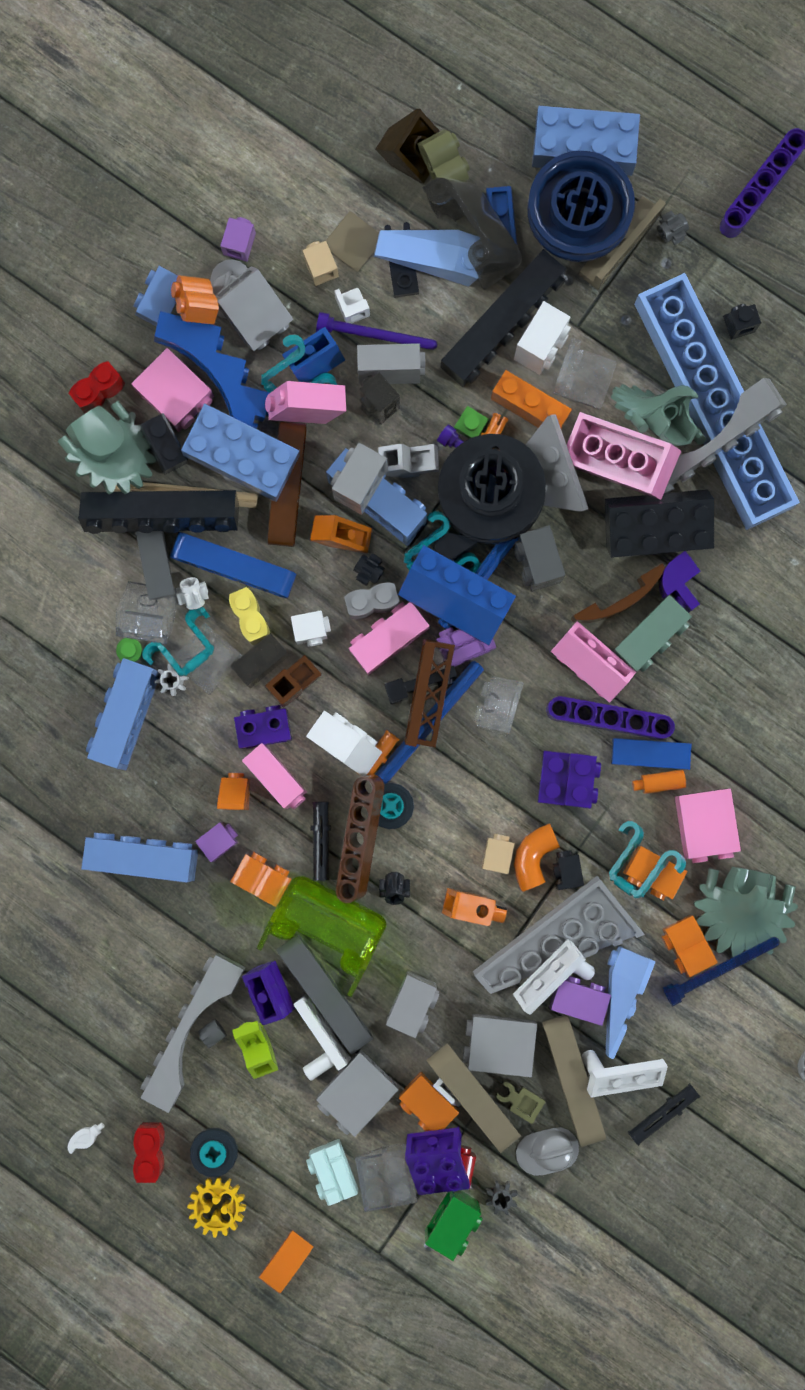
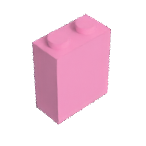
M168 348L131 383L135 391L159 414L164 413L169 424L178 432L182 428L187 429L194 422V416L202 409L204 403L210 406L213 402L212 398L214 395L211 389Z
M286 381L268 394L266 398L265 408L269 414V420L326 424L346 412L345 386Z
M261 743L242 760L284 809L289 807L295 809L306 800L303 795L307 791L265 744Z
M731 789L675 796L684 858L692 859V863L708 861L707 856L718 855V859L733 858V852L741 851Z

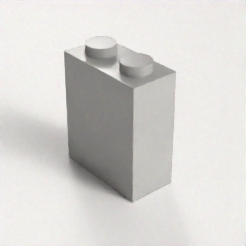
M252 266L215 295L218 307L245 345L253 351L256 349L261 350L270 342L269 339L276 333L281 334L289 327L288 323L293 320L260 271Z
M420 343L357 345L359 385L420 383V375H425V352H420Z
M473 1014L472 1020H467L466 1036H470L469 1047L464 1046L463 1063H467V1068L470 1071L532 1077L537 1030L536 1021Z
M360 1049L349 1063L317 1095L316 1100L319 1102L317 1107L326 1116L331 1114L338 1121L336 1125L346 1135L351 1133L355 1137L399 1090V1085Z

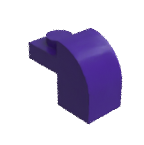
M686 551L674 558L665 567L659 578V591L663 599L673 594L674 599L689 613L700 603L685 583L701 571Z

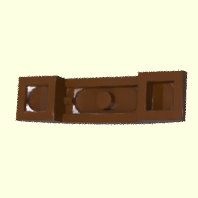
M663 563L637 579L641 587L640 589L602 611L595 602L573 615L571 618L572 622H597L627 610L643 598L657 583L665 569Z

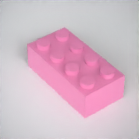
M582 412L579 413L567 443L575 469L660 500L681 453V450L671 443Z

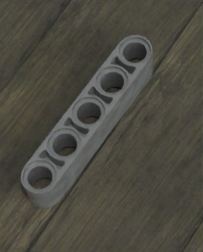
M299 934L277 949L284 963L351 1054H354L374 1039L366 1025Z

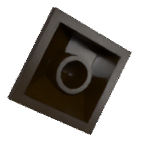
M415 109L388 128L375 150L392 167L424 184L430 174L419 151L418 143L440 131L421 109Z

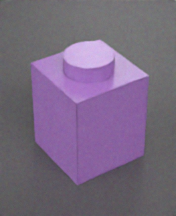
M241 217L237 219L229 218L221 242L223 255L248 262L256 235L254 224Z
M219 822L195 841L210 862L216 861L239 843L236 840L238 834L230 823L225 825L223 822Z

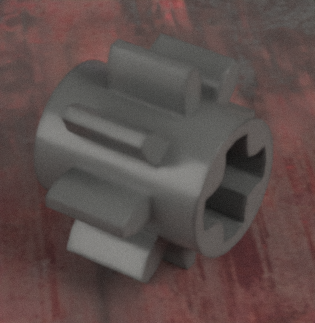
M670 211L661 216L662 219L659 220L661 224L657 226L661 239L665 243L672 240L674 245L685 240L684 237L687 236L686 231L689 230V225L684 215L681 213L674 215Z
M495 1180V1187L493 1189H486L487 1194L491 1196V1198L486 1200V1205H494L493 1211L495 1215L498 1211H504L508 1215V1209L511 1206L517 1207V1203L515 1200H512V1197L517 1196L518 1193L517 1190H509V1181L505 1185H499V1182ZM499 1193H503L505 1202L501 1203L498 1199Z

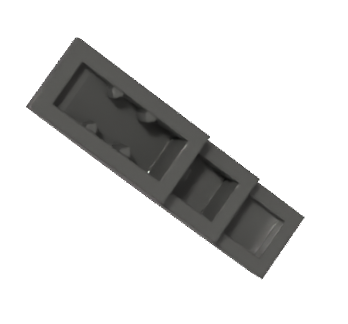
M136 531L149 600L176 596L164 531H152L151 533Z

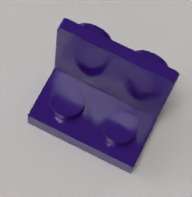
M459 1127L407 1134L405 1160L418 1195L470 1188V1182L461 1158L462 1134Z

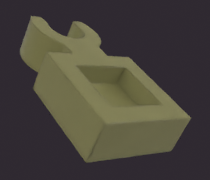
M504 1080L503 1085L509 1088V1093L504 1096L497 1092V1099L501 1102L510 1101L512 1104L509 1110L533 1124L546 1102L545 1099L524 1086L517 1092L511 1082Z

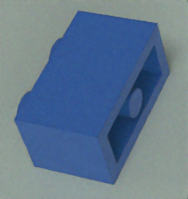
M326 327L304 340V355L295 363L290 364L289 367L299 382L309 383L318 375L327 373L344 362L345 358ZM296 345L282 354L283 358L286 359L299 346Z

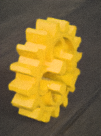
M219 1176L213 1183L209 1177L206 1179V1186L199 1183L196 1186L198 1192H192L190 1198L194 1201L189 1202L187 1208L194 1211L189 1215V1219L197 1220L194 1226L195 1229L200 1226L204 1227L203 1235H206L210 1230L212 1231L213 1238L217 1237L219 1231H222V1234L227 1236L228 1228L230 1227L235 1231L238 1227L236 1221L242 1222L244 1218L239 1212L246 1210V1205L240 1204L244 1200L245 1194H237L240 1186L236 1185L232 1188L230 1186V1178L226 1183H222L221 1176ZM210 1193L213 1198L206 1200L204 1194ZM227 1193L231 1196V1200H226L223 1203L221 1210L218 1208L214 1211L211 1219L207 1220L203 1217V1213L210 1212L213 1204L216 1205L221 1201L223 1194ZM228 1213L230 1220H224L221 1215Z

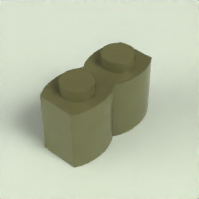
M444 129L418 143L419 151L428 167L431 179L437 191L442 193L468 180L467 172L470 170L466 159L459 155L457 148L460 147L456 135Z

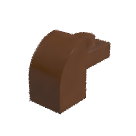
M304 655L287 670L283 669L265 685V688L282 707H285L298 698L322 674Z

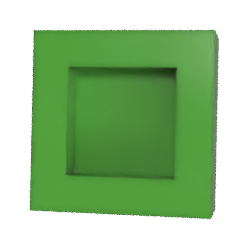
M467 406L454 428L457 432L470 439L482 433L489 419Z

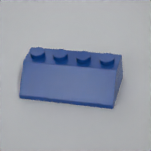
M424 545L398 593V596L488 646L516 598L514 594Z

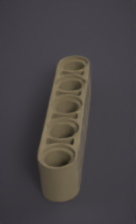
M565 1014L543 1021V1029L580 1146L584 1147L606 1140L594 1097H590L587 1091L589 1080L568 1015Z
M448 1043L426 1060L500 1153L521 1137L516 1128Z

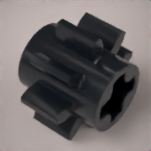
M374 553L370 557L363 554L353 571L358 573L356 580L365 586L368 585L369 581L376 584L385 571V568L381 566L382 559Z
M399 872L388 873L385 876V880H379V897H385V901L391 905L403 903L404 897L410 898V879H405L404 875Z

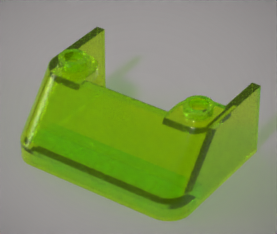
M297 876L290 883L272 914L256 949L262 950L270 934L279 939L288 940L298 931L343 954L340 959L341 968L347 974L355 977L347 993L348 996L352 997L387 924L380 914L355 901L343 903L337 898L335 891L307 877Z

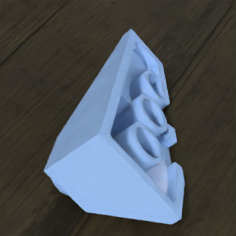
M618 946L616 951L612 950L607 963L610 965L608 993L611 994V998L607 1008L605 1054L611 1059L615 1058L626 1033L627 1024L624 1023L626 1018L630 1019L636 1011L637 999L635 997L637 994L643 995L655 961Z

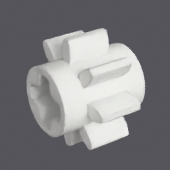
M195 577L182 580L179 584L180 587L176 588L179 605L185 604L186 608L191 610L202 607L205 604L204 599L209 598L206 583H199V580Z
M168 664L167 671L158 670L161 677L155 683H161L163 686L160 691L161 693L170 690L171 695L176 696V689L186 690L183 682L188 680L189 677L179 676L171 664ZM171 673L172 676L177 677V682H174L173 686L171 683H167V678L171 677Z

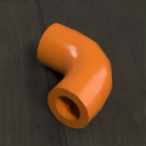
M550 823L537 828L527 835L516 850L514 869L522 892L546 882L540 868V861L548 852L560 848Z

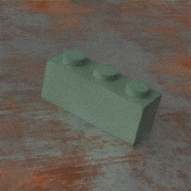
M669 595L612 652L634 671L640 670L643 673L653 663L650 658L657 651L662 654L672 644L669 639L675 633L680 636L690 626L687 621L692 616Z

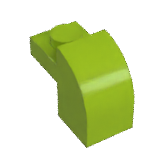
M258 1021L246 1022L232 1030L234 1039L242 1050L246 1068L253 1079L279 1070L269 1037L261 1023H258Z

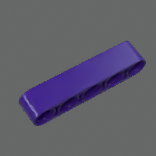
M794 128L784 136L731 204L720 222V231L724 236L734 238L741 233L794 165L805 148L804 130ZM789 142H795L798 148L792 147ZM774 161L781 162L784 167L776 166ZM759 180L766 181L768 183V186H762L759 183ZM743 200H750L754 206H747ZM728 219L736 220L738 222V225H731L728 222Z
M558 696L553 698L546 707L548 717L557 722L651 739H665L670 737L675 730L674 721L666 715ZM555 702H560L565 706L564 715L558 716L553 713L552 706ZM580 707H587L590 710L591 717L589 720L579 718L578 710ZM606 711H611L615 714L616 722L614 725L605 723L604 714ZM632 716H637L641 719L642 725L639 730H635L630 726L629 720ZM658 720L666 723L667 731L665 734H659L656 731L655 724Z

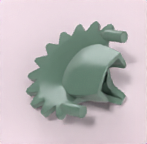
M622 384L620 388L615 386L612 390L611 399L617 402L615 407L626 412L624 418L630 420L640 433L646 432L649 428L662 441L675 446L690 444L693 439L698 445L706 441V437L702 434L701 429L694 424L693 419L689 415L690 400L698 398L697 393L690 387L680 385L656 396L648 389L644 393L635 385L629 388Z
M116 401L110 407L120 418L119 421L99 405L67 427L66 432L72 442L66 435L57 442L68 454L65 457L67 462L79 463L76 476L81 477L89 474L90 486L92 488L103 482L108 494L114 492L116 485L124 494L130 492V484L140 489L143 486L141 477L150 478L152 476V472L147 465L154 464L156 459L147 452L150 447L145 438H143L140 425H134L136 414L134 412L128 413L122 404Z
M732 866L723 887L720 888L716 886L719 870L709 868L706 884L699 885V889L706 898L694 901V906L704 911L696 921L700 926H709L704 933L706 941L717 939V953H722L730 947L734 960H737L744 950L751 960H756L759 947L767 954H772V940L781 943L787 941L781 928H793L795 926V922L786 914L798 908V905L793 903L796 886L785 884L782 900L775 899V875Z

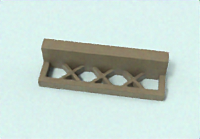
M643 195L635 205L629 229L621 243L607 255L588 261L580 270L579 275L599 290L661 216L666 203L659 199L654 204Z

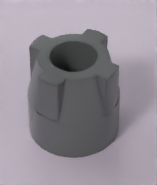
M216 1019L198 1031L200 1039L208 1048H211L227 1036L225 1030Z

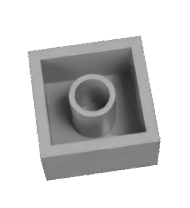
M358 443L355 449L351 447L344 458L346 465L342 472L338 470L335 473L331 485L333 486L334 500L362 515L386 474L388 466L386 457Z
M407 970L387 1016L386 1026L416 1038L418 1032L423 1034L429 1020L428 1015H426L429 1007L434 1009L439 997L436 983Z

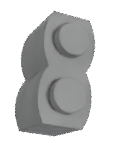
M381 583L370 590H355L344 597L349 617L354 620L367 618L374 612L387 613L399 605V598L394 583Z

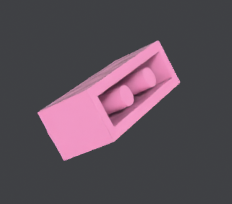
M404 602L400 603L391 611L393 613L391 617L387 620H384V618L379 619L371 626L373 630L366 636L361 633L350 642L352 646L349 648V651L367 675L371 674L429 630V624L412 603L409 602L406 605Z
M578 621L551 650L561 663L567 665L576 673L578 678L589 684L599 696L605 698L609 703L636 673Z

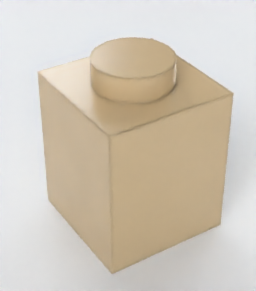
M319 241L313 242L306 249L302 250L305 263L315 286L339 277L338 268L326 241L321 243Z
M494 834L493 839L487 838L481 868L508 874L515 843L509 842L508 836Z

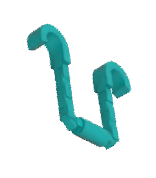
M286 336L283 339L284 346L289 347L295 344L299 347L289 354L286 359L261 375V385H264V389L267 392L271 393L277 388L268 380L290 364L298 361L304 355L305 345L300 336ZM322 373L309 383L337 385V380L332 374Z
M434 511L427 516V519L432 523L435 520H442L443 523L429 537H426L404 554V563H407L406 567L408 570H410L414 563V560L411 561V558L420 552L423 545L429 546L448 531L449 521L444 513ZM464 553L454 560L459 565H463L467 561L474 562L473 567L469 569L474 573L480 566L477 556L472 553Z
M200 607L198 609H190L185 616L186 623L205 646V650L200 651L183 668H181L167 648L157 641L149 643L142 652L143 659L149 665H152L154 662L152 660L153 654L160 651L179 676H187V674L193 672L212 655L214 646L195 625L197 617L204 616L208 618L210 617L209 613L204 607Z
M627 821L620 826L618 831L627 834L630 830L634 829L635 834L620 858L609 871L610 881H614V885L629 896L633 895L635 899L643 898L671 859L677 858V864L674 868L680 874L686 867V860L675 850L666 851L660 857L655 868L648 875L640 889L636 890V887L621 876L617 877V873L644 837L643 829L637 823Z

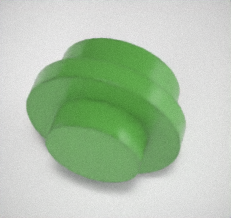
M131 637L122 639L116 647L117 656L121 661L124 658L136 662L140 659L143 651L140 642Z

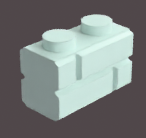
M340 1139L310 1150V1158L306 1162L311 1175L316 1174L319 1184L316 1185V1189L321 1200L325 1199L327 1205L330 1206L358 1194V1187Z

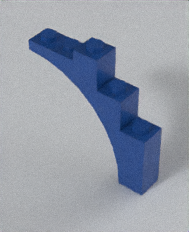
M160 311L154 342L172 348L191 359L209 376L218 388L228 408L229 415L257 429L258 423H254V420L263 422L265 416H269L265 408V401L270 392L242 386L241 383L246 384L249 372L248 368H244L246 360L216 352V350L221 351L224 336L220 335L221 327L212 324L185 322L181 316Z

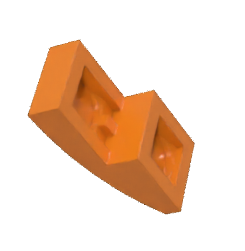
M291 1231L258 1278L280 1294L314 1246L294 1231Z

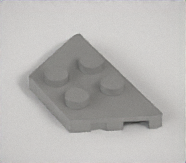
M556 414L547 416L526 443V446L533 451L540 461L544 471L546 491L543 506L575 511L587 510L589 508Z

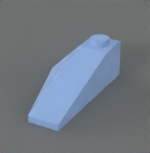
M381 230L374 257L468 287L479 278L484 255L481 237L460 230Z

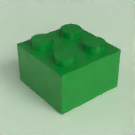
M462 1190L447 1192L425 1229V1244L451 1261H454L457 1255L462 1256L469 1243L466 1240L471 1231L474 1233L477 1231L483 1219L480 1217L479 1201Z

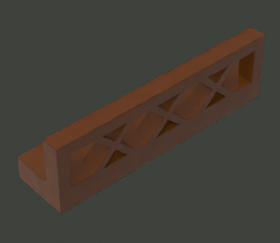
M423 639L404 740L406 745L416 747L418 744L436 748L455 648L454 644ZM435 647L448 649L446 660L439 665H436L433 661ZM445 665L444 673L442 674L440 668ZM437 671L442 677V684L432 691L428 686L429 677ZM440 691L438 700L435 694ZM433 697L438 704L437 710L427 717L423 711L424 704L427 699ZM433 717H435L434 726L430 721ZM426 722L433 729L431 740L418 738L420 726Z

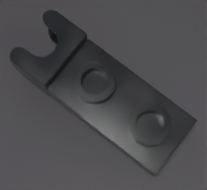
M408 222L403 224V230H410ZM385 225L384 230H391V226ZM389 261L394 298L419 295L416 270Z
M451 666L448 685L453 684L452 679L457 677L454 666ZM436 671L430 675L428 686H441L442 677ZM400 678L384 684L391 705L408 699V694L414 692L416 678L403 682V679Z

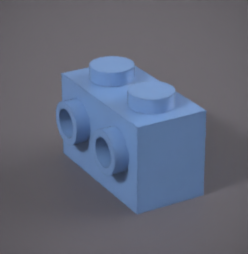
M158 266L156 272L151 270L145 281V284L148 285L145 294L139 293L133 307L137 308L135 315L157 327L160 311L171 314L176 304L175 298L171 296L172 283L176 282L177 275L161 266Z

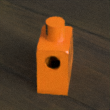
M447 888L442 914L453 919L490 926L491 921L504 923L507 908L495 905L496 900ZM478 906H480V911L476 913Z

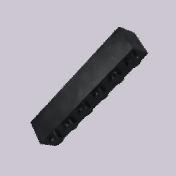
M543 249L442 358L440 368L462 387L467 382L472 384L481 373L479 369L484 364H491L497 357L498 353L496 351L501 345L506 347L515 336L513 332L518 327L524 328L532 318L530 314L535 308L539 310L543 301H548L547 295L552 290L556 292L566 281L564 279L566 268Z
M236 490L130 491L127 494L123 492H113L111 494L107 492H81L78 520L83 531L92 534L100 532L122 534L136 531L141 533H151L152 531H165L168 533H176L178 531H192L195 533L203 531H238L239 501Z

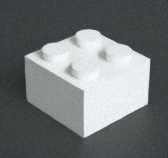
M543 301L517 344L514 360L539 375L544 368L549 370L555 360V355L558 351L557 347L561 349L569 336L568 333L571 329L568 326L570 316Z
M323 711L306 736L361 776L368 774L382 754V751L375 747L377 744L376 740L356 725L349 723L348 720L336 712L332 716Z

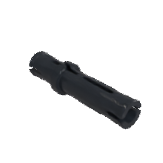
M312 802L313 825H310V831H313V881L329 880V831H331L328 813L329 802ZM320 816H322V825H321L322 838H321V839H320ZM322 843V865L320 866V844Z
M689 1083L687 1087L671 1098L669 1096L664 1105L631 1131H628L629 1135L639 1146L640 1143L676 1115L681 1116L683 1114L682 1111L696 1099L700 1098V1095Z

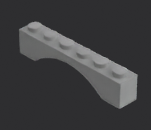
M770 378L761 379L741 394L732 418L720 434L699 449L679 456L664 493L673 491L674 487L672 485L679 480L683 483L695 475L694 470L702 465L704 468L717 459L715 455L722 450L728 452L738 445L736 440L743 435L749 437L760 429V423L766 419L770 422L783 413L781 409L787 404Z
M220 953L216 954L214 958L211 956L208 958L203 967V971L206 974L202 982L197 980L190 992L194 996L189 1005L185 1003L178 1015V1018L181 1019L177 1029L172 1027L165 1040L169 1045L165 1052L160 1051L153 1063L156 1066L153 1075H147L140 1089L144 1091L141 1099L167 1113L172 1110L185 1085L182 1072V1056L185 1041L191 1027L198 1016L209 1005L235 990L246 967Z

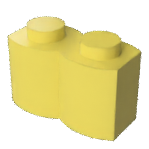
M245 587L229 594L230 606L240 619V629L244 637L252 645L269 639L270 630L268 624L260 614V607L253 593Z

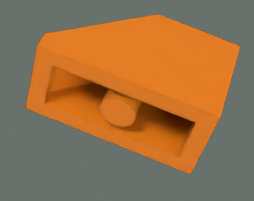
M315 515L310 541L328 547L368 553L372 528L337 515Z
M228 773V778H221L217 809L249 810L250 779L244 778V773Z

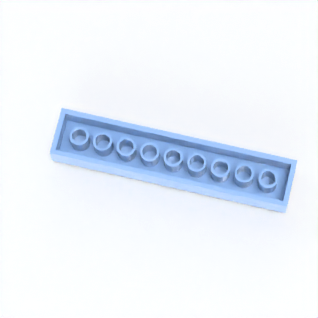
M683 273L638 294L634 305L674 386H688L697 393L698 398L690 400L689 415L693 419L694 424L701 429L702 434L706 437V441L703 443L706 445L720 434L728 424L744 390L686 274ZM759 424L760 429L751 436L746 437V435H743L736 440L738 445L728 452L722 450L716 454L715 457L717 459L713 462L746 530L789 511L800 503L761 424Z

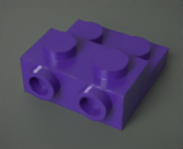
M543 751L538 803L590 809L592 804L597 803L598 788H594V779L600 777L601 762H596L597 756Z

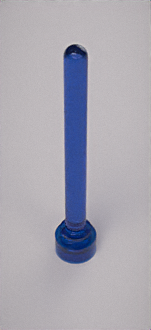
M772 937L680 985L678 983L674 985L670 983L662 989L673 1007L682 1002L681 999L685 998L686 993L778 947L780 940L777 937Z

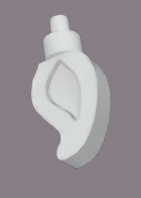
M100 1123L98 1126L95 1124L91 1128L85 1127L77 1131L68 1143L69 1153L72 1154L76 1148L85 1149L90 1147L101 1133V1129L105 1127L104 1124Z

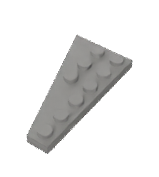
M597 875L476 968L473 973L484 988L492 994L518 984L521 979L531 976L567 939L573 942L584 958L596 954L600 949L610 945L615 947L623 944V940L634 936L638 938L645 934Z

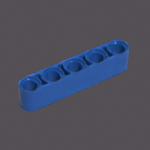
M178 532L170 554L171 558L286 599L289 597L297 575L285 568Z

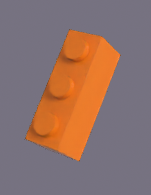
M505 370L492 391L491 400L538 428L547 416L556 414L562 429L572 411L568 406Z

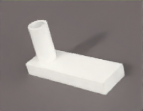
M567 939L513 995L522 1009L531 1015L573 972L584 980H590L595 974V969L585 961L586 959L575 944Z
M305 994L293 1005L325 1051L324 1054L303 1067L305 1075L312 1081L334 1065L339 1071L349 1063L351 1057L308 994Z
M588 1050L581 1056L583 1064L590 1074L587 1087L590 1097L663 1086L668 1068L663 1059L604 1068L595 1051Z

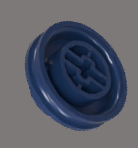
M572 151L561 154L545 164L532 183L527 205L530 229L543 248L561 259L586 262L601 258L613 251L621 243L629 229L635 209L633 187L623 169L613 160L602 154L591 151ZM578 199H583L587 202L580 226L572 224V219ZM565 204L563 215H561L562 206ZM595 212H596V215H597V216H596V219H595L594 224H592V220H593L594 214H595Z

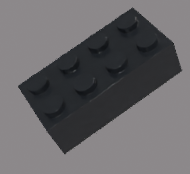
M706 489L664 493L661 500L649 495L606 498V549L610 557L714 549L713 496Z

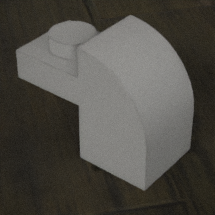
M395 444L378 447V453L387 458L388 470L385 474L386 476L399 478L419 477L423 473L439 471L438 446L435 444L416 447Z

